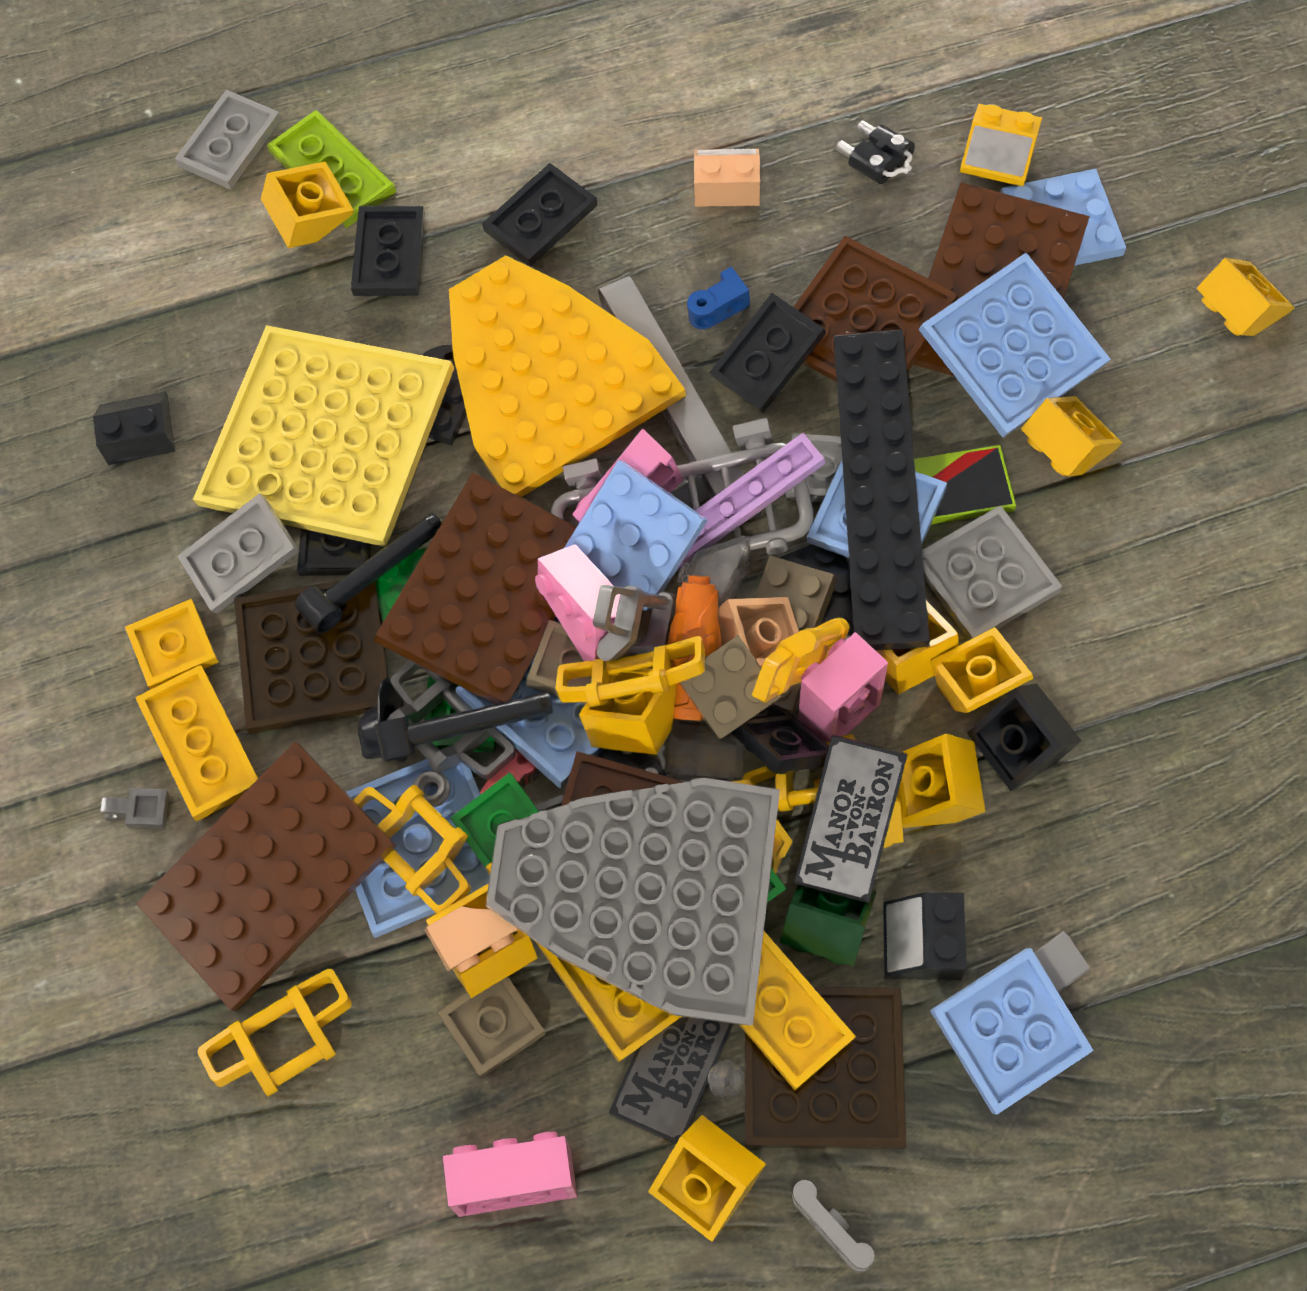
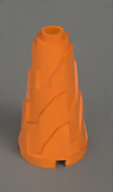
M688 575V582H682V587H678L675 613L667 645L700 636L705 648V657L722 646L718 619V590L715 589V584H710L709 576ZM695 654L671 660V668L690 662L694 659ZM677 683L673 719L702 721L701 714L680 684Z

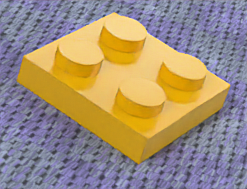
M192 599L125 626L150 690L199 665L206 669L219 663Z

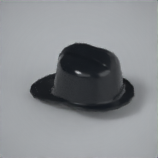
M385 678L381 681L378 690V704L369 709L359 721L358 736L362 755L366 759L382 758L374 724L388 720L393 712L404 706L403 700L392 686L391 678ZM408 756L396 760L398 762L404 763L407 760Z

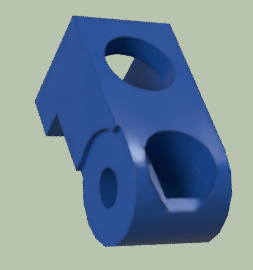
M732 266L720 272L721 282L708 288V290H698L689 296L687 300L688 319L693 327L697 329L711 328L750 307L749 289Z

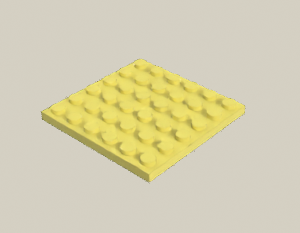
M266 325L194 495V502L197 506L234 513L260 493L266 497L283 525L386 547L454 371L452 362Z

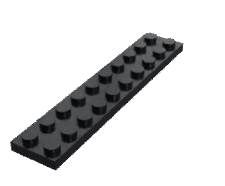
M903 330L834 336L854 633L856 632L875 651L930 647Z

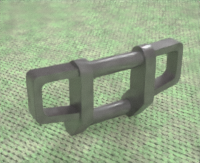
M602 584L599 588L593 625L609 633L598 643V657L603 661L612 662L618 658L654 651V647L667 645L677 597L668 592H661L659 594L643 592L641 588L636 586L621 588ZM620 594L614 625H612L611 614L616 595ZM643 607L653 608L647 637H644L635 646H632L637 639Z
M411 660L391 677L393 688L406 706L398 708L389 716L388 720L408 717L409 724L420 722L443 700L457 713L473 709L454 690L455 685L451 681ZM418 669H424L436 683L413 702L402 688V683ZM494 727L465 734L452 746L441 750L432 742L416 746L429 760L428 765L436 773L463 763L485 780L491 779L516 756L514 746ZM491 736L505 751L489 766L483 767L470 758L469 755Z

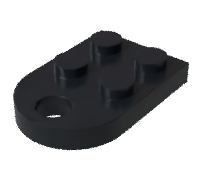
M452 345L437 346L426 351L422 356L443 360L454 359ZM454 368L428 437L451 446L467 415L456 368Z
M771 704L731 732L748 751L755 754L766 764L770 771L776 774H786L791 771L805 769L814 770L824 767L829 745L792 713L778 705Z

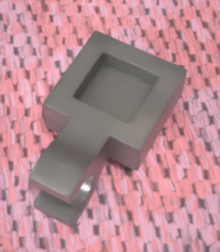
M130 788L128 799L102 798L100 812L105 814L106 820H122L126 818L125 824L128 828L165 829L170 794L167 789Z

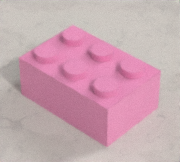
M856 632L847 640L844 638L838 640L829 650V656L821 664L813 663L801 676L798 719L825 742H830L832 734L837 736L848 735L881 704L888 662Z
M543 1132L534 1135V1141L517 1143L516 1138H508L494 1141L493 1148L477 1150V1145H464L453 1148L452 1155L443 1156L448 1206L458 1217L577 1198L572 1153L566 1137H558L557 1132Z

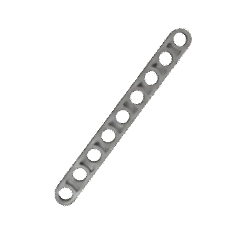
M627 276L599 288L598 296L603 309L647 338L685 388L686 397L661 412L689 462L731 453L631 277ZM739 466L728 468L731 484L744 475ZM721 470L700 475L710 499L725 489ZM761 511L758 512L757 514H755V515H754L753 517H751L750 519H753V518H755V517L761 515Z

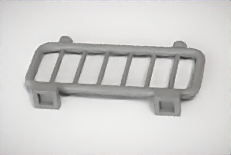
M767 418L733 426L735 439L740 451L677 466L682 478H687L693 510L700 507L694 476L721 470L724 486L727 488L731 485L728 468L756 462L757 466L763 462L762 460L767 459L786 445L785 443H774ZM597 459L563 466L565 480L572 491L560 495L554 501L550 510L551 514L564 520L565 510L571 505L578 504L593 490L604 476V471ZM806 478L793 487L799 512L798 522L791 527L777 530L772 504H769L765 507L770 532L742 538L740 526L733 530L735 539H740V553L766 547L767 554L769 555L782 554L788 550L787 542L803 537L810 530L813 523V509ZM726 542L714 544L710 548L721 545ZM699 556L686 565L699 563Z

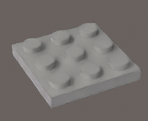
M1001 506L994 508L922 550L925 582L968 640L994 627L996 629L1001 628L1059 594L1063 587Z

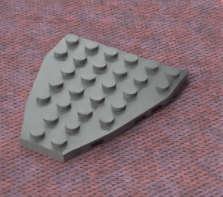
M698 778L683 783L663 784L653 788L635 791L627 790L581 798L548 811L544 810L534 813L520 820L500 824L496 832L485 906L558 958L671 1015L752 1026L780 789L710 778Z

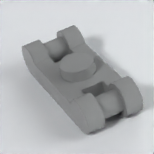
M801 1180L797 1182L792 1192V1203L852 1270L859 1273L867 1271L875 1257L872 1247L866 1243H856L846 1232L850 1227L846 1220L835 1209L828 1212L816 1199L817 1189L811 1181Z

